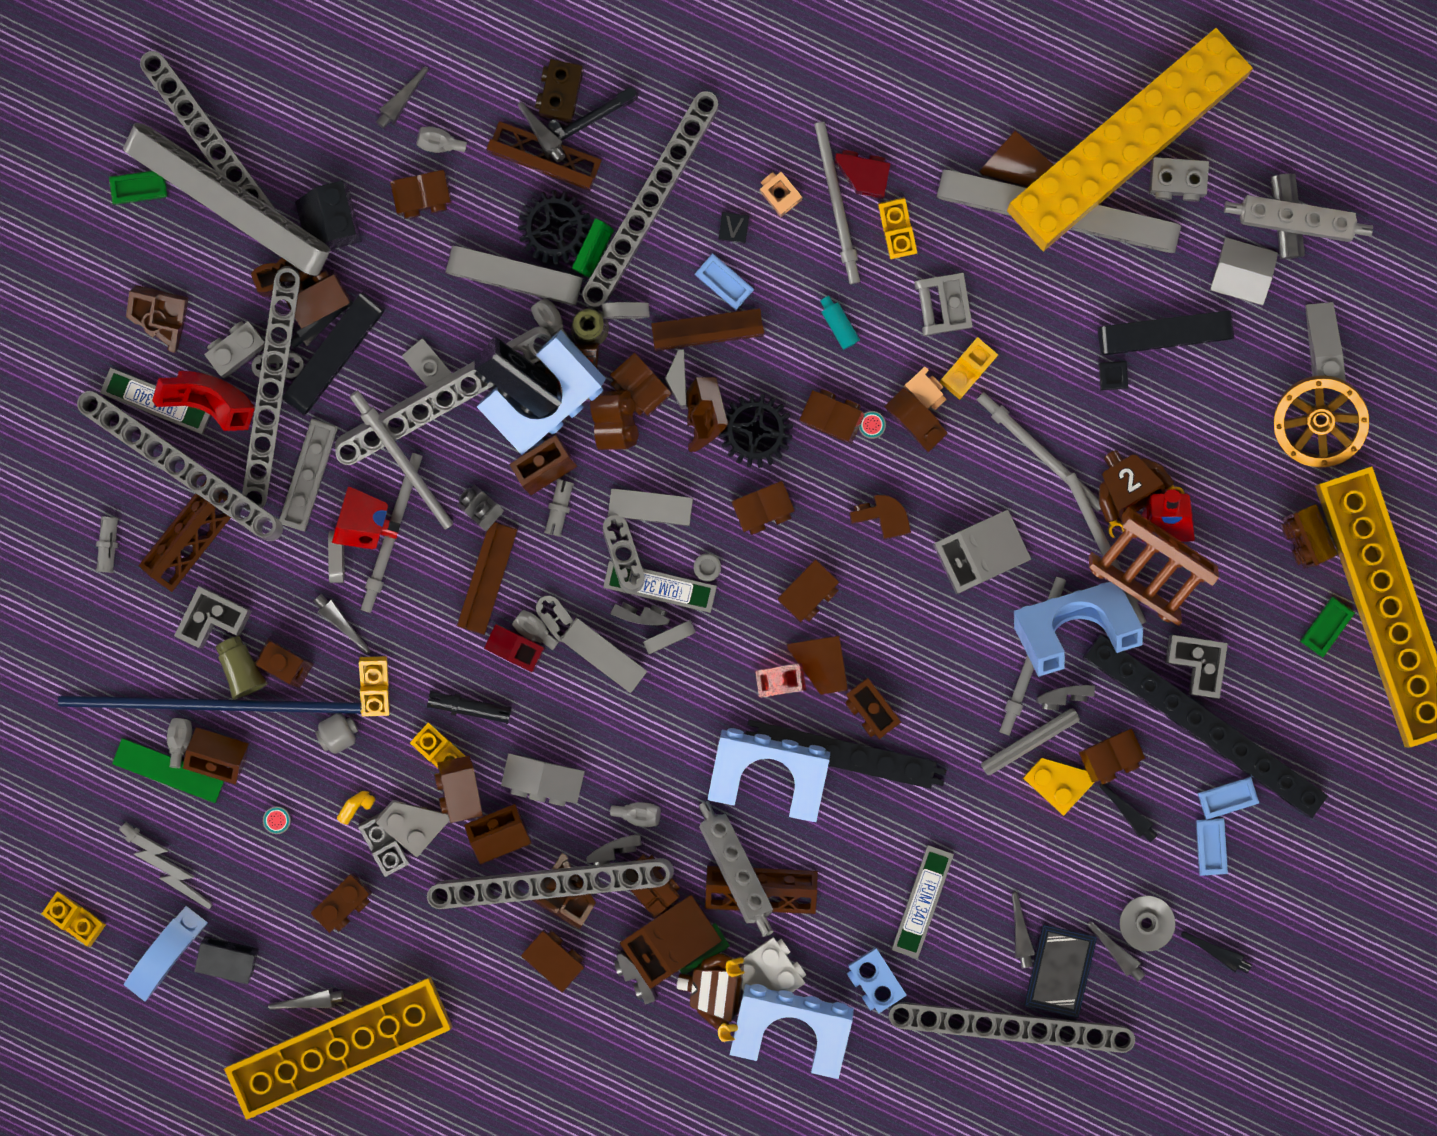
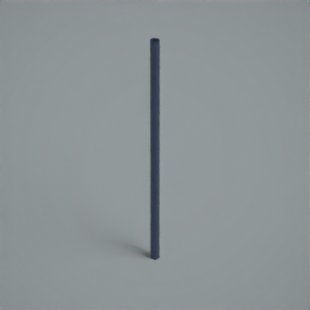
M92 696L58 697L59 707L361 714L362 704L355 702Z

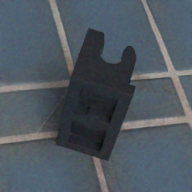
M205 936L200 943L194 972L249 984L250 978L253 976L259 949Z

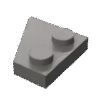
M392 800L374 821L415 857H418L449 822L447 813L442 814L425 807L412 806L404 802Z

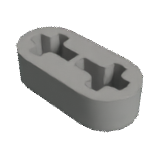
M614 302L602 304L604 319H642L650 317L649 303Z
M289 353L288 363H290L291 358H294V361L299 363L300 366L295 368L292 374L287 369L285 379L296 378L305 367L304 360L295 353ZM263 354L255 357L252 362V371L259 378L261 370L257 369V366L262 364ZM271 355L267 358V363L271 365L276 364V368L281 367L280 364H283V360L279 355Z
M329 531V582L344 583L345 548L344 545L332 543L335 531Z
M544 596L538 600L536 604L538 616L558 641H561V637L558 635L560 627L556 621L560 619L563 624L568 625L572 624L574 620L555 597ZM544 601L556 604L553 608L557 614L555 619L549 613L543 614L541 612L544 608L542 604Z
M691 620L644 641L643 644L648 654H652L695 634L696 631Z

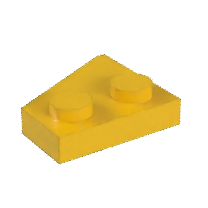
M1040 758L1023 777L1032 788L1063 816L1095 783H1092L1085 770Z

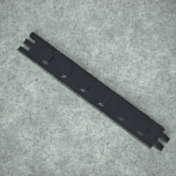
M748 720L747 725L758 727L757 733L746 730V735L764 734L775 741L782 742V740L787 739L797 742L799 746H821L826 749L825 751L830 752L828 766L928 789L932 788V784L944 785V781L935 779L934 774L946 775L947 770L936 768L937 762Z

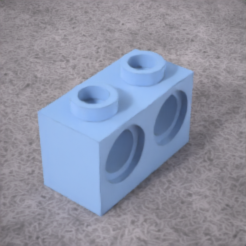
M876 947L848 964L851 971L847 975L855 987L861 985L866 994L862 998L870 1011L875 1008L880 1013L907 996ZM870 962L875 966V973L871 977H863L860 974L859 969L863 963ZM879 986H886L890 989V996L888 999L880 1001L875 998V990Z

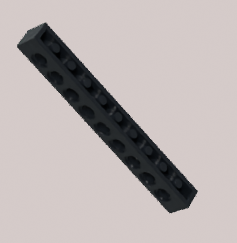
M1098 635L1082 657L1306 817L1313 818L1327 799L1328 795L1131 655L1125 651L1116 653L1111 641L1104 636Z

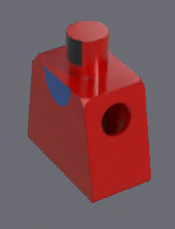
M348 487L332 543L375 549L380 535L393 539L397 538L400 523L385 519L388 509L386 502Z
M1175 489L1167 490L1165 494L1150 495L1142 516L1181 542L1195 541L1190 495L1180 494Z

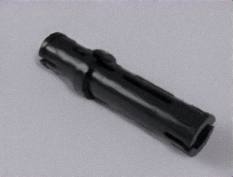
M430 690L427 708L449 711L451 715L455 716L459 713L505 724L509 723L512 707L460 697L461 694L455 693V696Z

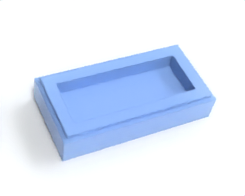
M713 253L695 273L696 277L735 310L754 291L748 283Z
M1251 777L1197 793L1206 820L1259 804Z
M1224 818L1196 820L1199 875L1228 874Z

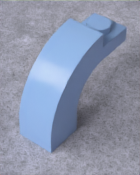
M185 906L143 955L128 976L124 986L143 1001H146L208 922Z

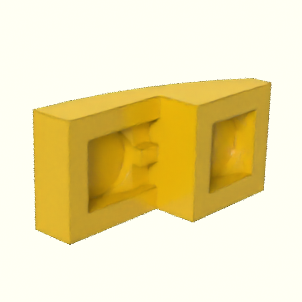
M977 337L939 383L960 400L995 360L998 354Z

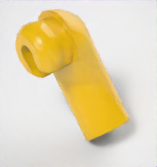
M361 791L346 801L337 816V820L342 824L348 825L360 806L366 810L372 807L375 797L369 795L368 791Z

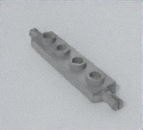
M1250 195L1245 197L1242 204L1226 201L1224 205V213L1240 215L1241 224L1345 242H1351L1355 234L1371 237L1373 232V225L1357 223L1356 213Z
M703 802L699 805V808L705 820L701 822L699 828L746 923H757L763 937L772 934L773 930L767 917L772 913L773 908L727 815H715L710 802Z

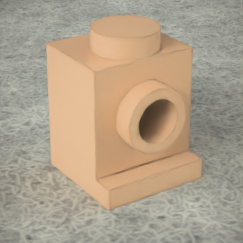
M782 172L777 175L771 173L761 182L763 187L760 188V193L770 203L780 218L802 201V196ZM776 189H782L784 191V196L782 198H776L774 196V191Z
M924 367L905 384L904 388L914 395L927 409L932 407L935 411L947 399L940 391L943 386L934 376L928 378L926 374L929 370Z

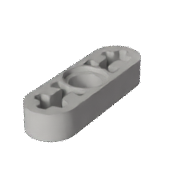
M611 515L603 523V535L620 587L627 593H636L644 585L643 569L626 520L619 517V515ZM612 523H615L617 527L622 526L619 531L621 540L616 542L614 531H608L611 529ZM619 548H628L631 551V557L626 561L619 560L615 554ZM631 566L633 577H639L636 579V585H632L629 581L625 582L628 577L626 568Z

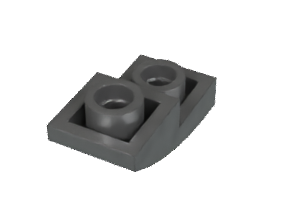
M475 484L472 488L466 489L461 494L457 504L463 512L485 531L504 512L499 505Z
M623 602L621 607L615 604L610 613L620 619L643 625H668L670 619L665 617L667 612L655 605H652L651 609L645 607L642 614L638 616L636 615L638 609Z
M1080 685L1055 689L1036 697V703H1042V709L1059 710V705H1066L1067 695H1071V700L1087 702L1088 696L1094 697L1095 686Z
M379 813L359 824L358 828L384 877L409 865V862L399 842L375 823L374 820L381 814Z
M640 834L622 837L601 846L587 857V863L593 862V865L610 864V860H615V848H619L620 853L635 852L636 846L642 845Z
M619 952L616 955L618 960L614 961L618 976H624L625 982L636 978L637 983L633 984L638 999L643 998L645 1004L656 1001L657 996L654 988L650 989L626 952Z

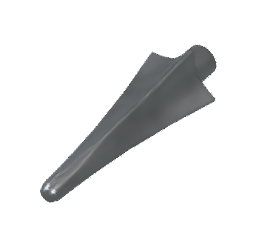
M423 67L403 89L379 109L381 116L376 123L381 128L385 129L390 121L395 125L414 90L428 72V67Z
M519 102L518 107L531 126L547 160L552 156L556 162H561L565 158L561 148L562 141L544 126L523 102Z
M320 594L314 600L315 604L320 608L317 613L348 636L364 653H370V648L354 631L334 600L328 601Z
M1013 892L1015 959L1020 958L1021 968L1032 967L1031 956H1034L1035 952L1024 922L1018 893Z
M1090 921L1088 923V927L1105 945L1126 977L1131 974L1139 982L1146 975L1138 967L1141 963L1112 941L1093 922Z
M331 987L299 998L271 1003L268 1005V1008L270 1010L284 1008L335 1007V1003L344 1002L343 991L333 992Z

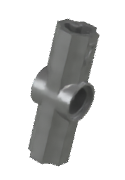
M1281 174L1271 177L1274 200L1301 204L1298 201L1295 174ZM1277 230L1280 259L1305 256L1302 234Z

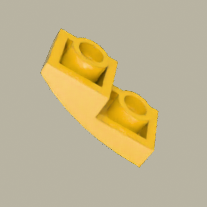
M905 198L877 203L890 259L917 254Z
M387 656L359 657L362 716H389Z
M427 723L410 742L413 747L437 768L438 762L465 757L455 745L430 723Z
M58 891L41 913L60 929L67 931L88 947L93 945L106 926L96 916Z

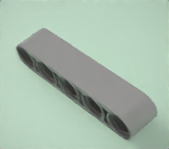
M452 246L445 271L447 274L547 298L569 305H576L583 278L458 246Z

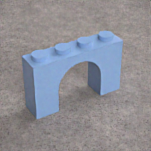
M561 330L546 342L536 354L561 384L563 395L562 403L558 408L542 418L535 414L529 415L521 409L520 403L514 398L507 399L498 391L497 386L477 406L521 455L529 449L531 451L544 442L542 438L548 432L551 435L555 434L564 425L563 419L568 415L571 418L576 416L584 408L582 403L589 398L593 401L604 390L601 386L606 378Z
M1112 582L1101 583L1098 586L1078 590L1058 598H1051L1045 602L1025 606L1014 611V629L1038 677L1065 669V651L1055 631L1060 625L1070 620L1085 619L1100 625L1107 633L1116 653L1143 645V627L1125 592Z
M729 728L727 731L722 730L707 800L735 806L740 777L744 769L754 761L774 759L788 767L794 777L795 788L789 817L816 822L830 752L817 745H810L809 747L799 746L793 740L785 739L782 742L771 740V737L764 734L746 735L742 730Z
M745 984L736 1023L738 1030L734 1031L733 1038L735 1040L732 1041L730 1055L757 1061L765 1029L777 1019L785 1017L797 1018L810 1025L817 1037L811 1073L838 1079L852 1024L854 1008L840 1002H824L814 996H797L787 990H770L760 984Z

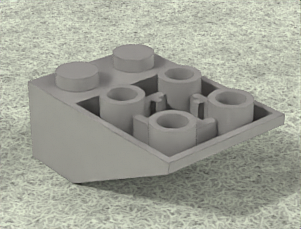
M1008 510L933 544L956 594L1031 560Z

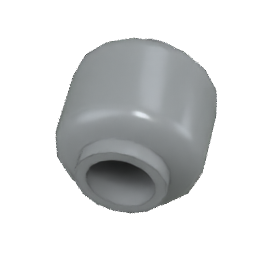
M336 713L319 722L318 731L315 734L325 752L329 750L331 753L337 754L355 744L356 738L354 733L358 732V728L352 717L346 719L343 714Z

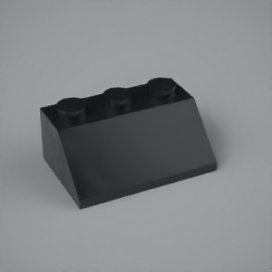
M494 336L475 359L476 375L486 383L491 381L498 387V391L507 399L514 398L518 401L521 409L527 414H535L542 418L558 408L562 403L561 384L498 337Z

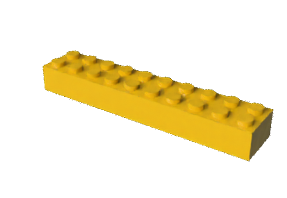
M1215 28L1012 200L1007 212L1044 252L1247 79L1253 68L1221 32Z
M1373 467L1316 485L1315 488L1404 747L1411 748L1437 739V653Z

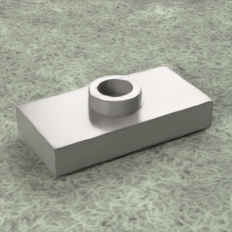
M423 338L402 355L403 359L427 387L452 374ZM446 391L439 392L436 398L438 399Z

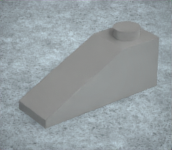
M1334 303L1305 305L1312 377L1331 376L1346 381Z

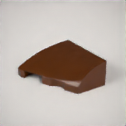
M1015 130L981 168L979 173L983 176H991L1004 180V182L1016 183L1028 188L1054 165Z
M136 285L129 291L126 317L134 324L141 325L152 338L156 336L168 346L167 350L175 353L179 346L189 298Z
M696 377L686 392L688 406L687 426L694 427V439L691 443H688L689 452H696L709 444L728 425L716 377Z
M839 636L787 644L788 651L795 658L820 695L848 691Z
M561 853L552 869L570 868L571 865L568 862V857ZM572 875V884L579 888L583 887V881L580 876ZM546 877L544 880L547 889H556L557 884L553 878ZM591 894L532 900L578 930L582 927L596 904Z

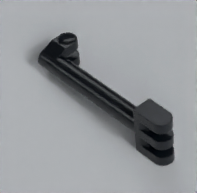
M627 88L617 94V97L563 128L557 120H551L548 126L551 132L563 141L620 107H626L638 99V93L634 88Z

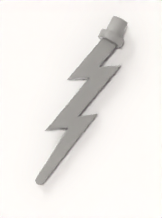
M127 822L122 825L119 830L126 836L125 840L145 849L135 852L134 855L169 874L159 879L208 909L212 907V903L182 881L194 878V875L157 855L168 852L167 848L139 833L140 830L137 827L134 829Z

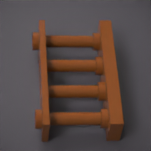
M1128 507L1122 514L1124 532L1102 558L1091 552L1089 555V568L1096 577L1109 580L1156 611L1158 616L1165 622H1173L1180 626L1182 615L1179 607L1200 582L1206 581L1212 586L1219 579L1218 566ZM1139 537L1146 542L1147 546L1125 573L1111 565L1132 538ZM1155 552H1162L1168 556L1169 561L1147 588L1134 580ZM1183 566L1192 575L1168 602L1156 593L1178 567L1181 568Z

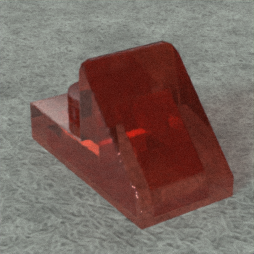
M802 663L755 670L759 698L806 690Z

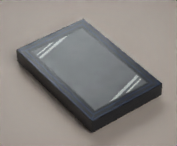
M1042 924L1024 1006L1079 1018L1097 937Z

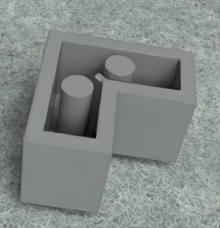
M198 586L174 636L203 649L214 625L240 636L252 611L204 587Z
M1170 635L1165 663L1192 667L1189 687L1190 695L1220 698L1228 643Z
M508 753L501 786L511 788V794L527 798L529 793V799L545 803L546 798H550L549 803L565 807L566 802L577 804L585 771Z

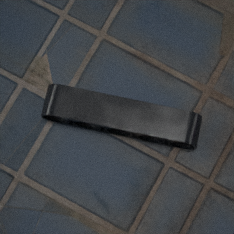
M362 292L287 389L282 400L305 416L380 319L385 308Z
M1231 311L1115 324L1097 328L1100 355L1225 341L1235 338Z

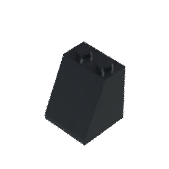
M343 180L315 187L295 201L302 229L325 243L330 250L362 242L349 188Z

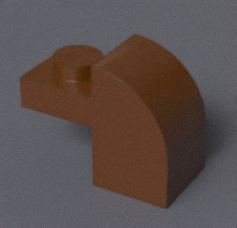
M904 387L884 406L893 418L928 453L948 434L940 425L939 420Z
M874 495L875 507H870V503L853 506L854 511L849 513L851 524L878 518L883 540L911 533L904 507L890 496Z

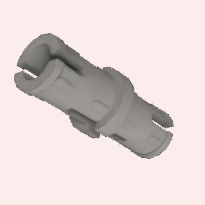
M557 479L553 501L548 506L550 513L544 533L561 537L566 513L569 514L570 511L568 504L574 483L567 481L565 483V481Z
M101 516L99 541H96V547H98L96 572L114 573L115 548L118 549L116 535L119 518Z

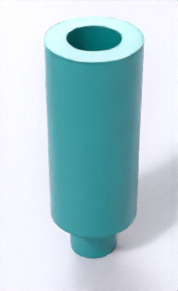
M830 296L820 300L824 307L821 313L842 349L845 350L859 342L860 339L839 302L834 304Z

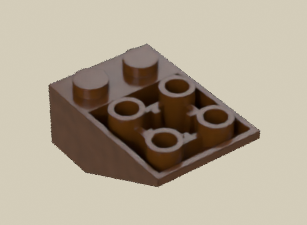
M1316 504L1282 518L1284 524H1281V529L1285 538L1292 540L1295 547L1292 550V554L1297 565L1302 564L1305 569L1319 565L1338 555Z
M690 895L621 941L620 945L648 987L652 989L722 940L694 897Z

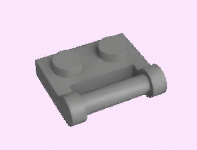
M964 273L914 282L915 289L919 291L925 326L922 327L923 336L973 327ZM931 287L938 288L943 324L935 325L929 290Z

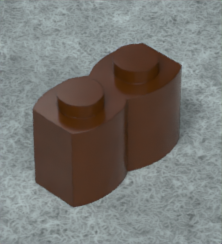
M444 170L390 181L397 215H404V219L421 216L420 211L428 209L431 210V213L443 212L447 210V205L452 204L447 176Z
M283 258L277 263L263 264L251 272L257 292L262 297H272L276 273L284 266L294 267L300 274V282L302 284L308 282L313 275L301 271ZM285 272L280 275V282L283 286L290 287L295 283V277L292 273Z
M633 353L610 374L613 378L610 384L616 391L630 392L631 398L635 403L634 411L639 416L644 413L649 417L672 396L667 387L636 353Z
M821 389L820 393L812 390L799 421L852 445L865 416L860 411L861 405L847 399L845 403L835 400V394Z
M602 391L593 401L590 400V410L594 421V438L598 450L628 449L637 444L639 431L633 419L635 403L629 391Z
M783 481L731 501L743 532L750 531L751 535L766 530L765 524L773 520L778 525L792 519L790 513L795 512Z
M1132 728L1078 752L1092 783L1100 780L1102 785L1116 779L1115 773L1124 770L1126 774L1139 768V762L1146 759Z

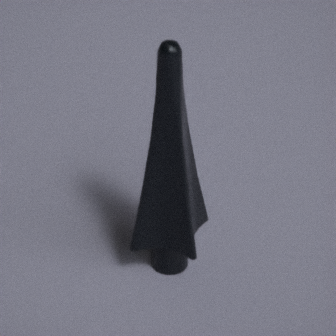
M350 299L349 304L302 329L300 326L294 328L295 335L291 338L292 348L295 349L300 344L308 346L338 315L351 306L353 301Z
M1100 784V788L1120 810L1137 836L1140 838L1143 835L1151 843L1158 836L1151 828L1153 823L1123 801L1106 784Z
M1185 931L1181 933L1183 938L1208 952L1235 973L1238 969L1248 974L1252 964L1243 960L1245 955L1211 944Z

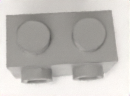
M1154 157L1151 160L1149 194H1156V199L1169 200L1172 199V195L1183 196L1184 201H1199L1200 197L1207 195L1209 161Z
M242 321L237 323L229 330L231 334L224 340L218 338L207 347L209 351L204 355L224 379L264 350L265 340L249 321L245 324Z

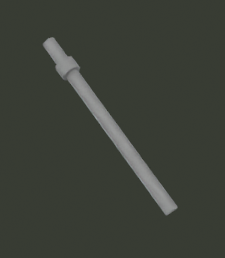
M818 122L814 126L842 248L840 256L842 264L846 266L849 284L860 283L856 264L858 256L851 242L825 122Z
M359 390L352 393L349 397L361 412L360 417L364 423L371 426L442 527L447 529L452 526L453 522L379 420L380 415L373 406H369Z
M983 392L977 398V401L992 414L991 418L998 424L1001 422L1068 484L1065 477L1072 473L1008 415L1010 412L1003 405L999 406ZM1079 481L1091 507L1099 512L1101 510L1099 498Z
M412 453L410 463L418 472L423 456ZM406 475L390 521L400 524L413 488ZM384 537L372 576L367 579L365 585L367 591L360 609L362 611L371 613L377 593H381L384 584L381 581L395 542L393 538Z
M1074 472L1065 477L1102 556H1104L1111 548ZM1115 559L1111 565L1122 571L1117 559ZM1125 592L1140 623H1145L1146 619L1137 603L1139 600Z
M1059 577L1055 578L1048 600L1061 597L1066 580ZM1028 655L1011 701H1007L1004 709L1006 714L999 732L1010 736L1016 717L1021 714L1023 708L1021 703L1034 670Z

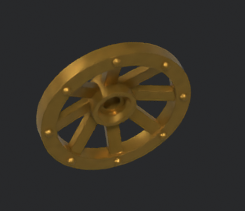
M1313 376L1293 384L1281 396L1274 413V430L1281 448L1295 461L1312 467H1330L1348 460L1361 448L1369 429L1368 409L1361 394L1346 381L1331 376ZM1323 388L1341 392L1328 405L1324 404ZM1315 389L1316 405L1312 406L1298 396L1308 390ZM1350 399L1358 414L1335 413L1334 411ZM1290 404L1307 413V415L1284 420L1285 413ZM1318 415L1325 416L1323 420H1318L1316 417ZM1335 422L1359 423L1353 439L1351 440ZM1308 424L1307 428L1293 444L1288 438L1285 429ZM1329 432L1345 446L1331 454H1328L1326 434ZM1314 433L1318 434L1319 455L1302 451V448Z

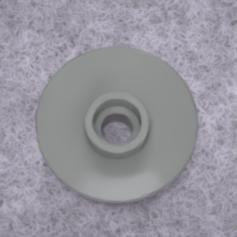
M1140 896L1133 899L1125 906L1120 916V931L1123 938L1133 948L1141 951H1155L1162 948L1170 941L1175 930V917L1171 908L1163 900L1154 896ZM1144 918L1151 920L1149 928L1142 927L1141 922Z

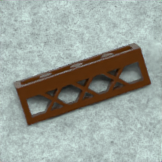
M500 121L498 122L493 138L489 140L486 148L489 154L591 191L602 162L601 159L561 145L562 152L566 154L569 162L562 166L551 162L550 158L548 160L542 159V157H546L544 152L537 156L525 152L522 145L531 141L539 143L535 134ZM502 130L514 133L518 143L508 146L498 142ZM518 135L527 139L520 141ZM569 154L578 158L572 161ZM586 160L594 163L590 176L577 172L574 164Z
M760 308L651 323L655 352L764 337Z
M223 492L219 494V503L222 499L224 501L228 499V496ZM195 493L138 566L155 581L173 592L231 517L224 512L215 515L216 507ZM210 523L208 533L198 537V529L201 525ZM192 545L193 552L189 557L181 558L182 549L185 546ZM175 566L176 573L167 582L161 576L167 568Z
M494 522L486 531L457 627L483 635L486 634L516 539L517 529Z
M707 866L705 909L740 911L719 866ZM753 868L767 898L779 896L783 899L778 903L770 902L773 908L772 912L816 914L818 871ZM711 893L724 894L727 898L724 900L711 899ZM799 897L811 898V904H799L795 900Z

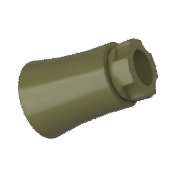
M594 309L581 310L576 314L571 323V334L578 344H601L609 333L607 319L603 318L601 312ZM587 321H591L594 324V329L585 330L584 324Z
M240 636L229 638L215 646L233 700L250 695L268 684L255 665L247 646L243 645Z

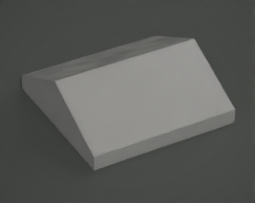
M1225 237L1210 291L1263 306L1273 278L1278 252Z
M684 350L677 351L666 376V383L681 409H687Z

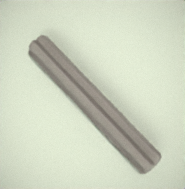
M1073 708L1067 710L982 762V769L987 775H992L1080 720L1077 712Z

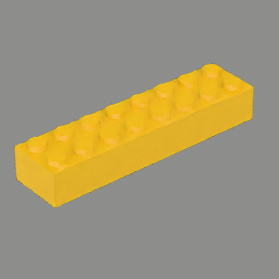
M430 976L224 1068L247 1120L447 1032L453 1026Z

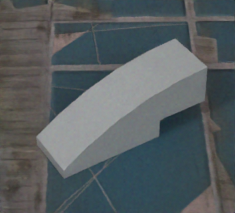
M611 489L608 516L619 515V517L625 519L690 526L693 498Z
M577 617L560 638L567 646L629 693L634 690L647 673L643 667Z

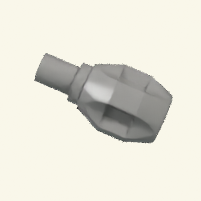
M421 127L419 130L417 146L425 151L440 153L451 152V150L465 152L467 142L454 139V136H450L443 129Z
M544 298L531 307L536 322L540 327L546 328L551 336L556 335L561 330L568 337L563 330L564 326L560 313L551 301Z
M522 610L512 623L517 632L526 639L540 644L543 643L551 650H554L559 643L558 640L548 634L550 631L547 630L542 620L526 610Z
M173 718L168 727L167 745L171 754L169 766L171 768L179 769L181 767L182 755H185L192 737L190 720Z
M637 802L625 805V807L612 805L610 815L622 817L635 826L652 827L659 824L661 810L660 807L652 803Z

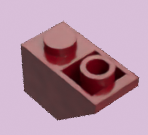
M842 150V154L836 153L835 163L856 194L884 199L891 164L885 162L886 158L870 155L869 159L858 157L859 153L849 150Z
M495 624L484 647L485 650L534 673L545 650L544 647Z

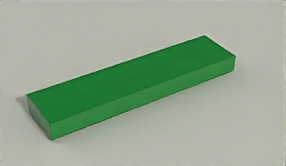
M121 739L112 763L113 765L207 801L217 803L225 781L183 769L184 761L182 760L179 769L169 767L171 756L127 739Z

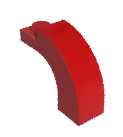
M179 371L178 376L173 378H158L152 399L156 407L188 406L205 411L218 422L223 431L248 430L255 410L248 397L235 386L217 377L193 371Z

